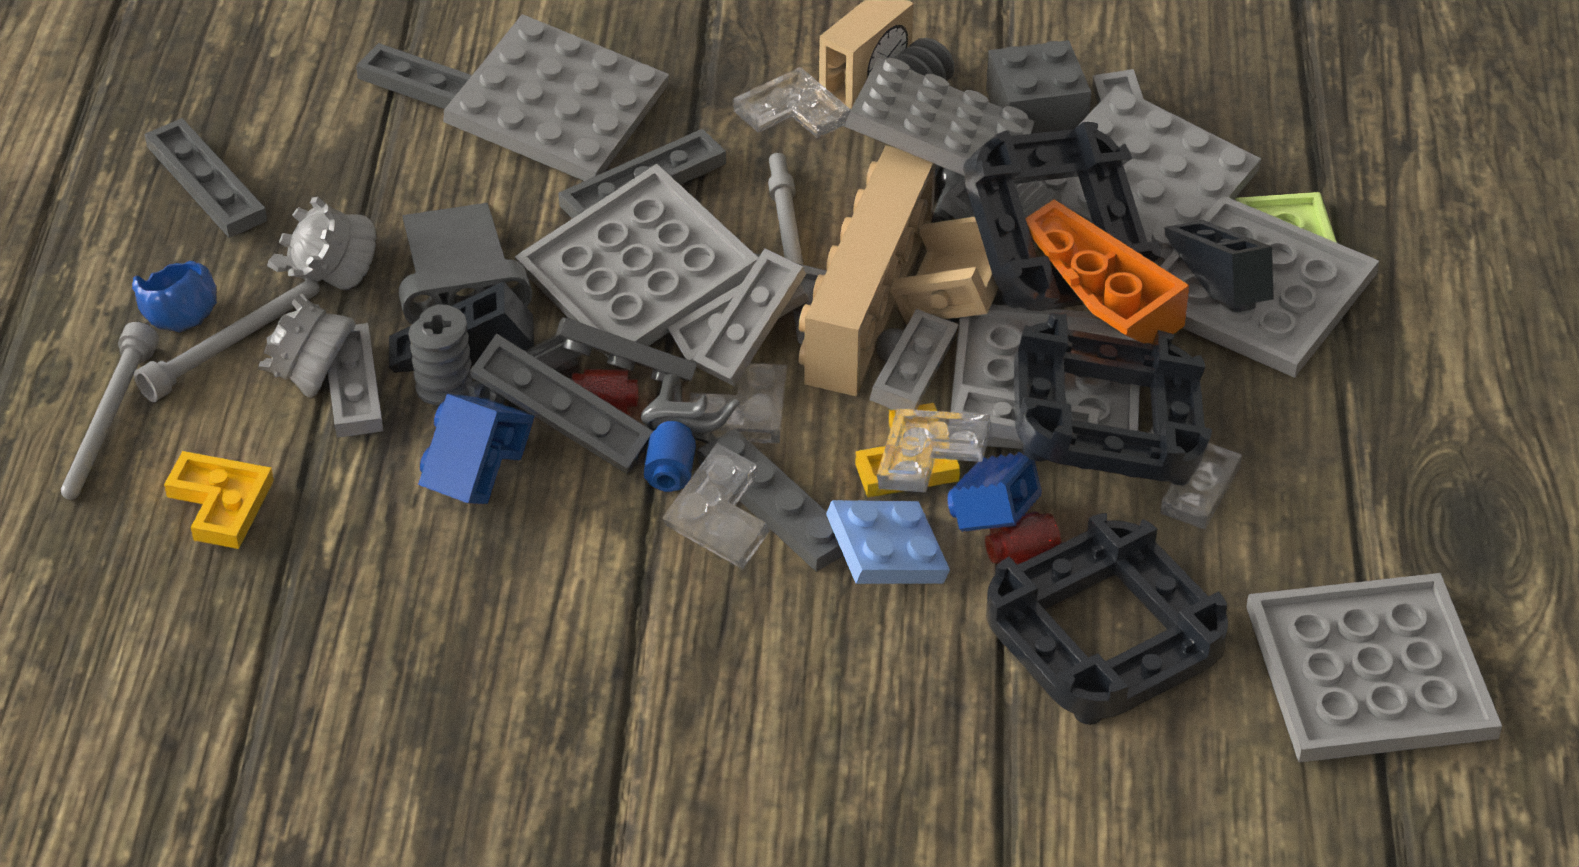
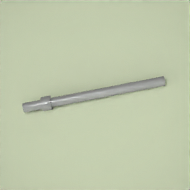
M774 153L769 157L771 177L769 178L768 185L770 197L776 202L784 258L803 265L793 198L796 194L794 179L788 173L785 155ZM793 311L797 339L802 344L805 332L799 331L801 312Z

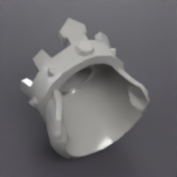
M312 197L310 201L313 206L312 209L306 211L298 207L292 214L299 221L293 234L282 233L279 244L288 248L287 256L274 254L268 260L267 266L276 272L286 271L288 276H296L305 281L309 279L316 282L324 280L342 290L356 287L363 280V276L367 274L370 268L369 265L374 257L375 241L377 238L375 227L372 221L364 215H345L324 203L319 197Z
M301 294L297 295L292 302L297 311L284 314L273 334L266 337L267 346L264 353L271 356V358L260 361L258 369L271 372L275 377L280 376L285 380L290 379L305 396L312 398L320 390L331 364L349 333L355 329L356 324L353 318L327 314L326 310L320 308L319 304L314 305Z

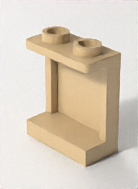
M975 216L923 224L919 234L927 252L917 275L896 278L890 288L906 325H908L916 309L942 319L987 314L999 287L992 275Z

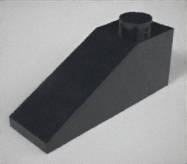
M1205 220L1164 227L1165 237L1211 298L1228 304L1229 309L1235 311L1252 310L1256 308V303L1274 299L1272 246Z
M504 281L452 306L459 309L466 317L472 366H474L496 334L524 351L534 346L533 314ZM410 326L389 336V368L394 373L414 371L412 365L413 356L410 350L411 342L408 335Z

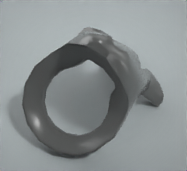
M667 374L663 379L660 395L643 410L641 419L645 426L652 431H655L663 422L677 421L683 423L690 428L696 441L708 444L716 439L711 432L718 430L727 422L733 411L739 406L740 401H730L715 413H704L708 406L706 395L704 394L699 401L694 403L683 402L682 386L679 377L676 374Z

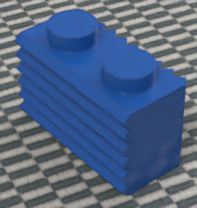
M1020 452L1015 456L1009 453L1007 457L1000 454L998 458L992 455L989 459L983 456L948 493L949 511L953 518H957L960 531L1016 526L1019 519H1022V516H1025V513L1033 506V503H1036V500H1039V497H1041L1042 490L1035 461Z

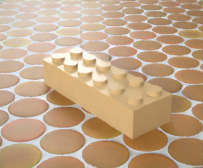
M886 145L878 162H871L867 173V186L865 189H859L855 197L854 214L852 218L846 217L842 224L839 246L833 245L830 249L826 274H819L816 279L812 304H805L801 311L799 331L805 332V338L800 347L799 364L804 365L805 385L852 396L858 395L876 354V340L887 329L897 306L890 288L896 278L910 276L924 244L919 231L923 224L931 223L933 217L936 164Z

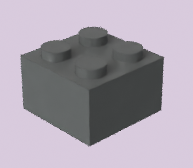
M1069 40L988 50L986 91L991 103L1002 108L1006 106L1015 107L1028 115V119L1035 121L1031 134L1075 129L1088 116L1091 90Z

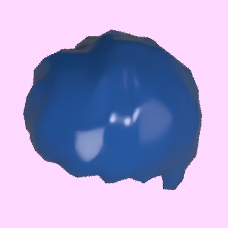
M188 261L184 264H169L163 270L152 273L146 281L137 275L133 277L132 289L135 292L138 309L146 320L161 330L181 333L199 326L209 316L217 303V286L211 272L205 265L194 261Z

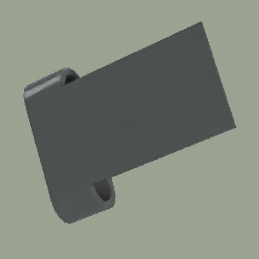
M488 203L402 215L416 273L407 276L399 286L402 311L405 319L410 324L420 319V315L429 307L436 304L453 306L503 281L505 283L509 281L519 282L510 289L526 307L529 305L533 292L525 267L520 262L504 258ZM461 289H474V291L469 295H456V293L459 292ZM419 295L430 296L426 301L421 303L411 301L413 298Z

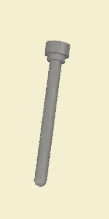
M312 279L306 280L169 362L160 361L156 363L150 361L134 371V379L139 390L149 401H158L171 393L172 386L176 384V378L294 309L295 307L292 305V302L297 295L303 294L308 300L316 296L320 289L319 284Z
M128 323L118 340L121 355L120 361L61 487L62 496L68 500L76 499L79 496L138 364L150 359L159 342L157 332L144 323Z

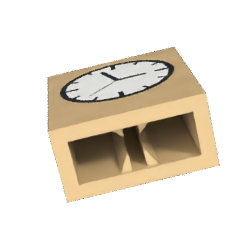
M864 0L820 35V103L849 116L878 57L885 60L887 58H894L912 44L914 3L908 0Z

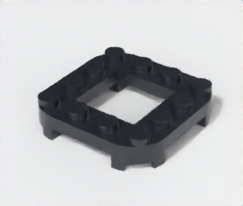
M1082 122L1075 129L1011 136L1009 130L996 134L976 150L963 165L967 193L992 275L1001 290L1003 301L1011 308L1021 307L1031 311H1045L1085 305L1052 262L1049 261L1048 256L1037 257L1015 184L1079 177L1094 225L1154 263L1155 260L1161 257L1159 241L1147 242L1123 166L1132 159L1131 153L1125 143L1118 147L1109 136L1097 130L1098 123Z
M1050 313L1047 322L1031 327L1025 325L1014 358L1015 428L1018 437L1024 444L1023 453L1029 459L1039 462L1048 460L1086 470L1092 469L1133 478L1139 477L1170 482L1180 486L1188 484L1192 475L1200 467L1212 434V429L1205 428L1200 381L1206 367L1202 356L1198 355L1192 358L1187 352L1172 344L1175 337L1174 334L1157 330L1153 344L1068 329L1067 314ZM1065 373L1079 377H1093L1116 381L1125 385L1133 384L1150 387L1154 434L1072 420L1071 404H1066Z
M1107 513L1089 517L1088 530L1019 565H1016L1010 557L1001 561L996 566L995 576L988 587L986 618L991 630L1051 698L1062 708L1073 713L1075 718L1083 724H1096L1102 718L1123 714L1209 669L1224 655L1228 630L1227 603L1219 591L1208 596L1156 543L1158 529L1145 519L1141 520L1139 526L1126 521H1107ZM1116 575L1167 630L1107 661L1098 653L1088 658L1045 609Z

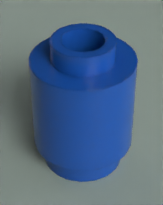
M667 421L661 423L650 435L644 466V478L654 488L664 492L681 490L689 484L696 441L688 426L677 421Z

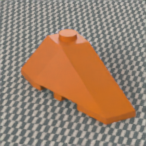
M1055 199L1025 218L1032 239L1044 254L1048 256L1052 264L1092 314L1124 335L1144 344H1153L1157 330L1174 334L1185 326L1189 285Z

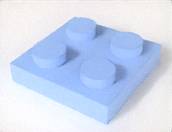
M832 500L826 515L856 584H944L950 568L919 501Z

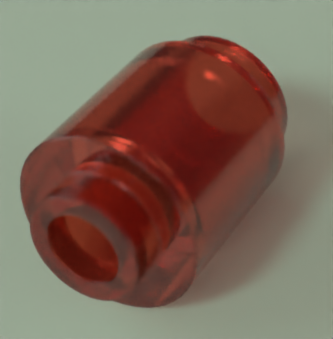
M584 369V374L573 373V382L626 415H629L630 407H638L639 381L638 379H630L629 370Z
M1037 511L1022 516V519H1019L1016 526L990 528V534L985 536V548L988 557L992 563L998 562V564L1007 557H1010L1016 565H1019L1061 544L1060 532L1054 517L1050 513L1040 514Z

